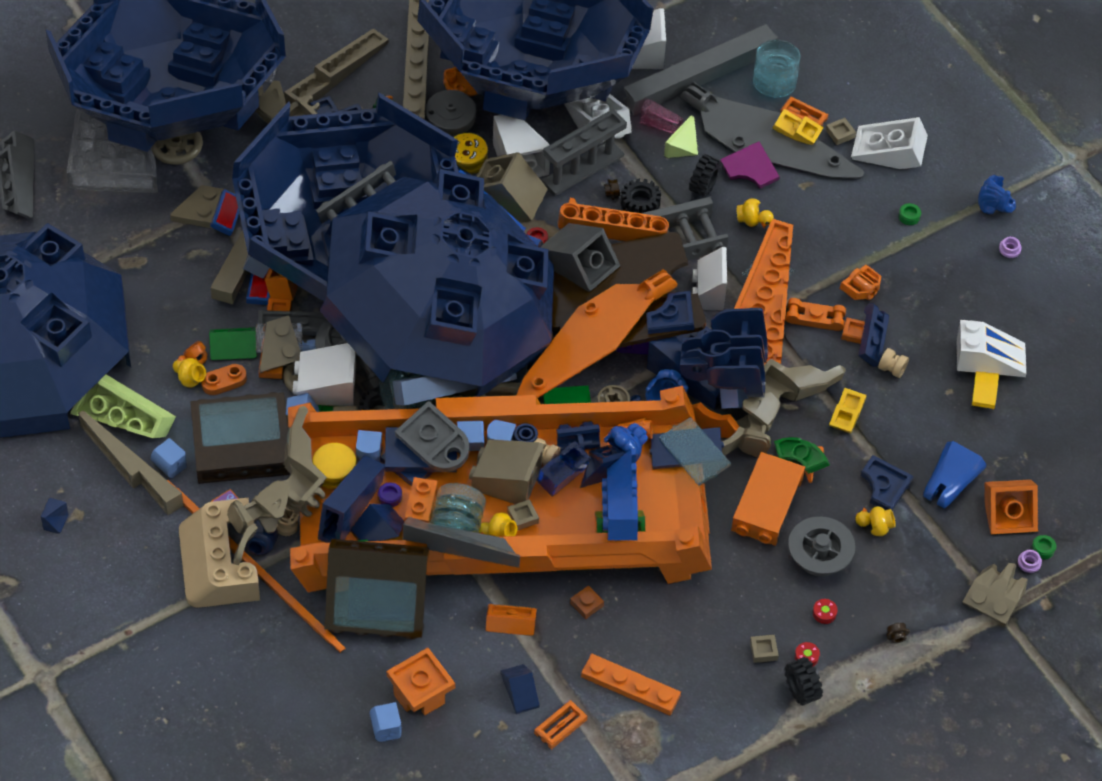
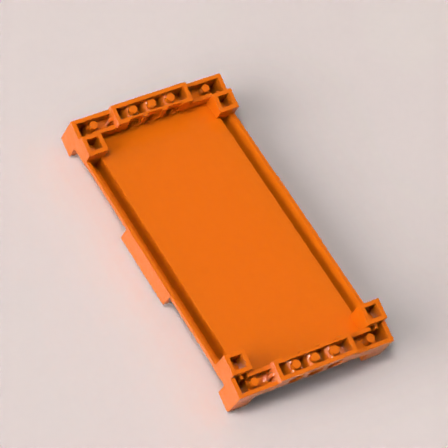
M683 386L661 390V400L540 404L536 395L436 398V408L456 426L459 421H483L484 448L487 444V428L494 420L516 424V427L524 423L531 424L537 429L538 438L545 440L546 444L550 446L553 444L557 446L556 429H558L559 425L568 424L571 428L580 427L583 422L589 421L593 425L599 424L600 447L610 445L609 442H604V438L613 427L642 418L652 420L653 434L697 430L695 410ZM309 402L288 407V427H292L298 409L301 406H305L308 409V413L302 428L311 439L312 459L316 450L328 443L344 444L350 447L356 455L358 430L382 432V456L385 453L386 427H400L420 408L316 412ZM648 439L643 444L641 456L636 462L638 510H643L645 515V531L638 532L637 540H608V533H596L595 511L603 510L602 482L580 488L590 456L589 451L597 448L584 449V455H579L578 450L560 452L558 460L552 469L543 466L542 463L540 474L529 497L539 517V523L518 530L515 536H501V538L507 541L513 551L520 555L519 568L429 550L426 575L659 567L668 584L690 580L693 573L712 570L708 537L710 529L703 465L653 469L652 455L649 452L651 449V439ZM469 451L468 459L457 469V472H433L427 478L438 481V497L431 524L477 533V528L481 523H490V520L496 513L508 514V506L514 505L513 503L471 490L472 480L469 479V474L473 465L477 466L479 451ZM457 452V459H459L461 455ZM384 471L381 486L385 483H395L402 490L401 502L392 508L405 522V513L412 486L396 473ZM323 486L321 489L325 492L324 499H321L317 494L314 496L320 504L319 508L316 509L307 505V510L312 512L311 517H306L300 512V546L290 548L291 571L308 593L327 589L330 543H325L317 538L322 505L335 489H328ZM378 490L369 504H381L378 500ZM403 526L399 537L384 541H365L427 547V544L403 540ZM350 531L345 540L357 541L358 539ZM338 576L336 578L335 592L348 590L349 577Z

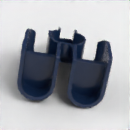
M762 308L726 309L720 311L711 319L712 330L703 333L700 337L682 338L680 372L685 378L692 381L708 380V384L715 388L744 390L748 398L765 397L764 363H767L768 342Z

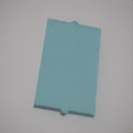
M691 417L679 425H673L671 430L659 437V440L698 486L712 477L716 478L717 474L731 466L729 460Z

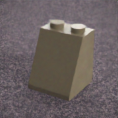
M519 152L485 159L476 176L484 178V191L491 195L520 223L532 221L548 190Z
M489 439L485 448H480L477 457L478 465H473L470 471L469 479L472 480L471 490L513 504L529 500L541 471L544 444L540 442Z

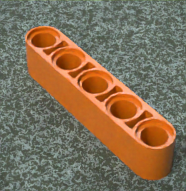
M576 203L563 204L558 218L560 230L568 223L604 229L608 239L630 241L667 233L669 228V222L664 217Z

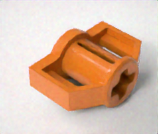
M864 265L860 269H855L847 279L842 281L839 289L854 300H870L879 291L881 275L869 266Z

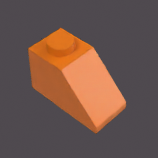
M269 268L265 282L270 298L294 300L298 285Z

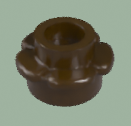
M608 179V183L604 184L606 197L611 196V199L614 200L615 197L620 196L617 179Z
M894 623L887 627L886 637L888 640H892L893 643H901L907 639L906 637L910 634V630L906 628L905 623Z

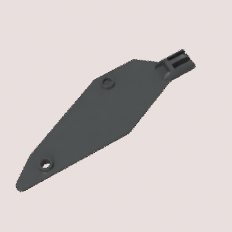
M694 81L680 95L682 100L701 112L705 132L733 152H737L759 141L772 164L829 178L860 179L864 176V171L819 139H816L813 145H809L789 138L772 129L781 114L779 112L715 97Z

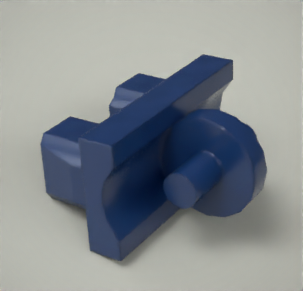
M589 421L583 422L580 427L571 428L568 424L559 425L558 429H556L557 446L561 448L560 452L578 450L579 455H584V449L600 448L599 424L593 425Z

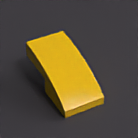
M783 109L772 129L789 138L809 145L815 143L824 128L806 116L802 120L786 109Z
M975 372L972 406L995 409L999 374Z
M844 388L829 426L852 433L865 403L866 395Z

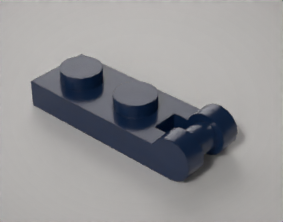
M869 303L864 309L866 319L858 356L875 367L879 365L882 358L889 315L884 311H879L878 306L874 303Z

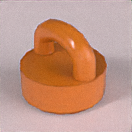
M197 341L187 348L183 355L186 358L196 359L203 365L207 360L206 346L202 341ZM201 354V359L198 360L196 357Z

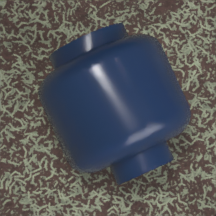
M256 520L254 523L258 529L245 546L255 555H265L272 551L278 539V530L276 528L274 533L268 534L259 520Z

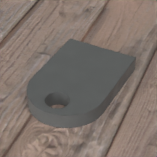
M430 401L425 403L394 431L395 436L436 471H454L460 468L468 459L469 441L467 436ZM455 451L461 456L457 460H450L447 455Z

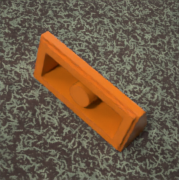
M488 604L486 631L532 636L535 630L537 609Z

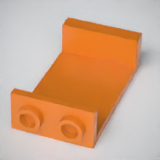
M761 452L734 514L731 531L741 536L757 539L764 544L776 546L779 531L798 486L800 487L802 484L805 466Z

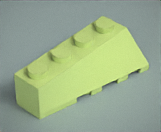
M105 375L73 406L70 413L79 416L78 413L84 410L95 421L151 438L166 437L176 418L173 414L108 375Z

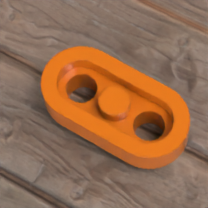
M231 364L207 372L205 379L201 382L202 389L208 395H218L239 388L247 381L246 369L242 365Z

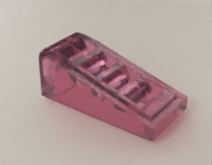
M646 98L641 108L640 123L674 134L683 124V118Z

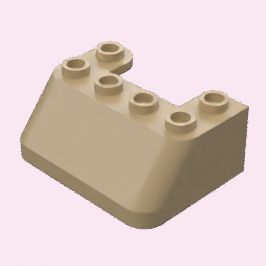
M248 498L209 502L180 524L179 537L185 594L189 605L199 608L260 600L256 567L249 562H241L239 565L231 564L227 523L231 522L227 515L228 508L236 500L240 501L243 506L249 504Z

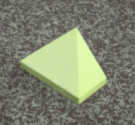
M690 116L666 141L665 157L698 155L694 117Z

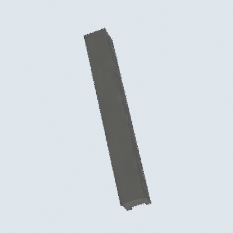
M767 24L624 87L627 97L623 98V102L630 109L632 115L635 116L681 95L693 81L702 86L777 52L779 37L773 33Z

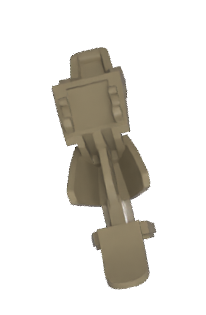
M272 81L265 93L262 85L258 89L259 107L255 112L268 124L286 105L280 81ZM307 96L304 99L301 97L296 98V102L290 104L289 116L318 114L316 111L320 108V104L317 102L313 106L308 105L309 102L313 101V96Z
M769 359L764 366L766 380L765 397L743 400L742 408L748 415L737 420L736 422L740 427L730 438L722 441L724 443L722 457L737 447L742 452L754 457H759L761 452L767 453L771 446V438L765 433L770 430L778 413L780 396L797 401L823 392L831 385L842 380L846 371L845 368L838 365L826 372L811 365L787 368Z
M301 406L298 409L292 427L287 432L284 465L291 474L290 477L285 481H274L256 495L251 503L243 506L240 501L236 500L228 508L227 515L236 531L243 535L235 552L233 560L235 565L240 564L246 543L255 535L258 529L254 523L256 520H259L266 533H274L278 520L283 517L286 507L294 510L293 513L299 514L301 512L306 517H311L312 512L307 510V505L318 509L320 504L314 496L317 494L321 499L325 497V492L321 487L327 477L312 463L311 439L302 428L308 413V409L305 406Z

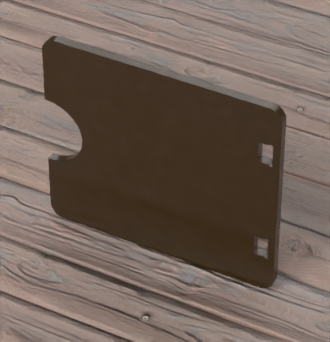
M668 232L611 244L621 266L590 292L554 271L552 340L554 339L553 331L561 330L579 306L615 284H640L662 269H665L671 276L679 268L688 266L680 235L676 232ZM673 289V290L670 291L669 293H675V292H678V291H676V290ZM698 293L691 294L695 330L648 334L646 313L660 308L666 301L667 294L651 303L618 348L702 331L706 327V318Z

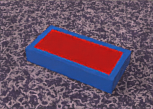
M226 189L221 192L210 227L228 236L233 233L239 215L236 195Z
M251 273L246 297L247 303L268 305L270 295L265 282L266 275L264 278H261Z

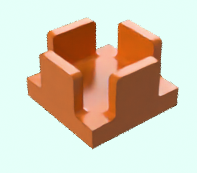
M429 648L387 670V677L393 684L394 696L406 712L411 709L415 712L422 708V713L427 715L444 705L445 694L455 689V682Z

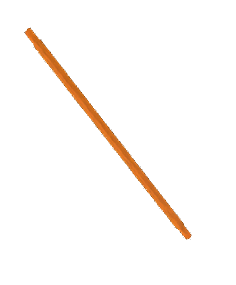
M177 488L182 493L183 505L192 514L200 509ZM229 537L230 550L235 554L238 544ZM245 551L243 552L242 562L253 564L257 569L258 577L337 651L341 653V651L345 650V647L329 630H325V627L253 558Z

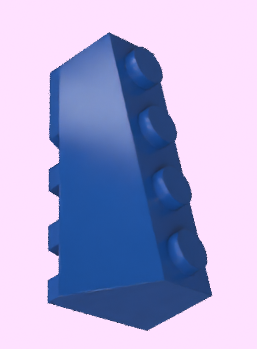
M631 448L607 468V478H602L603 531H608V540H637L638 506L635 448Z

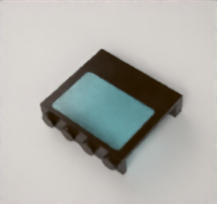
M284 392L190 401L198 484L291 475L284 465L288 432Z
M331 539L328 553L324 629L331 630L334 633L348 631L355 632L358 635L371 633L379 634L382 637H392L394 635L403 636L406 639L422 638L429 547Z

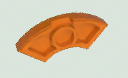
M701 402L692 405L695 410L696 427L699 429L720 427L721 437L730 438L740 427L731 414L721 415L712 412Z

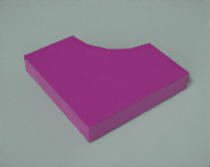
M759 141L720 159L730 180L737 178L748 179L754 182L760 189L779 180L776 169Z

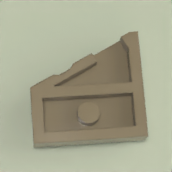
M201 185L171 213V221L212 228L210 225L223 189Z
M289 315L268 321L265 326V337L259 368L260 373L300 361L301 350Z

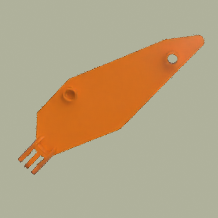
M662 269L640 284H615L579 306L525 375L517 395H536L539 398L615 351L651 303L675 289L678 285L677 282L665 269Z

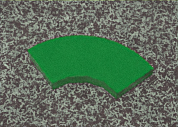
M797 437L782 438L774 441L778 458L805 466L808 474L830 466L825 454L814 443Z

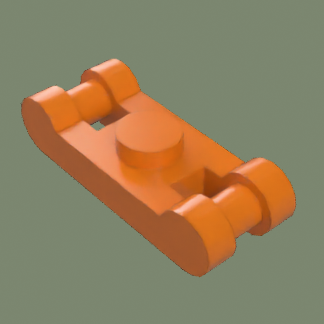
M790 298L788 300L787 308L789 311H787L785 317L788 323L834 331L843 330V317L846 315V308L843 305H835L833 307L801 302L798 298Z

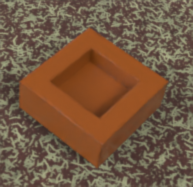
M588 585L570 598V604L587 619L604 607V600Z

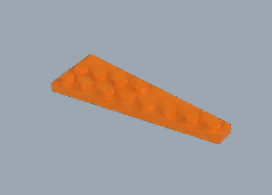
M773 219L770 222L734 309H763L768 342L767 362L769 359H772L781 364L793 225Z

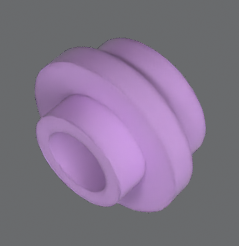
M1014 237L1005 238L999 245V251L1005 257L1015 258L1021 253V244Z
M1026 550L1019 555L1017 563L1024 572L1034 573L1040 569L1042 560L1036 551Z

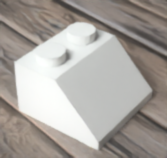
M721 247L697 261V269H692V282L696 283V287L692 288V294L698 293L703 310H724L727 287L726 247Z

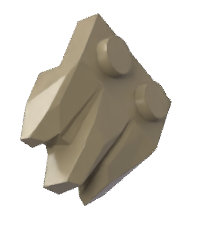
M1008 563L1001 573L997 571V566L992 564L983 569L976 577L963 600V604L1006 626L1025 594L1028 579H1014L1016 564Z

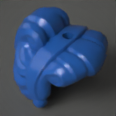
M992 175L986 179L981 187L978 204L982 212L993 214L997 210L1002 213H1012L1016 209V201L1010 196V191H1005L1002 188L1003 176Z
M673 369L660 370L656 377L649 382L646 387L645 398L646 401L661 400V390L683 386L687 394L689 387L679 372Z
M636 423L630 424L628 428L615 426L604 438L605 443L609 442L610 445L625 453L631 448H635L636 462L641 456L643 444L648 440L647 431Z

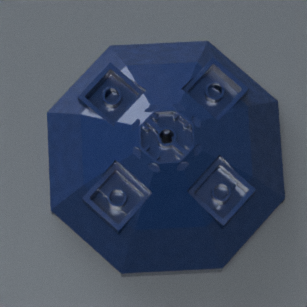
M93 0L90 8L57 43L51 31L46 30L48 51L71 104L107 125L109 141L146 152L157 140L161 141L221 126L239 131L259 107L258 89L286 57L284 34L266 0H255V3L245 0Z
M419 0L417 21L441 49L440 58L451 61L479 95L484 96L483 110L525 121L531 108L539 110L587 98L606 102L614 84L628 77L650 32L654 8L646 0H429L428 3L425 0Z
M379 92L376 108L289 116L291 106L289 101L233 164L232 181L248 255L322 301L325 300L327 295L331 235L326 234L331 221L329 219L323 224L320 222L316 210L321 204L332 200L373 173L380 165L386 164L389 161L393 163L396 175L393 177L395 181L402 177H408L433 183L439 169L459 173L455 158L458 140ZM383 183L374 190L378 192L388 185ZM367 194L357 200L356 203L358 204L368 198ZM349 207L345 208L344 210H342L341 212H339L337 215H340L341 213L345 212L346 210L349 209Z
M439 169L433 183L402 177L332 219L326 234L331 235L327 295L319 311L383 383L390 370L394 369L476 385L479 388L474 397H481L538 359L551 343L554 264L548 259L549 249L538 247L491 195L484 194V178Z
M47 223L38 232L0 235V438L70 429L67 412L124 356L127 366L131 367L125 296L121 274L85 253L83 244Z

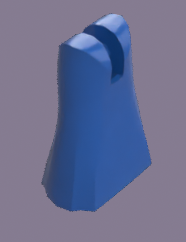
M954 441L947 442L925 487L923 497L932 501L939 490H943L937 505L945 509L986 468V462L981 456Z

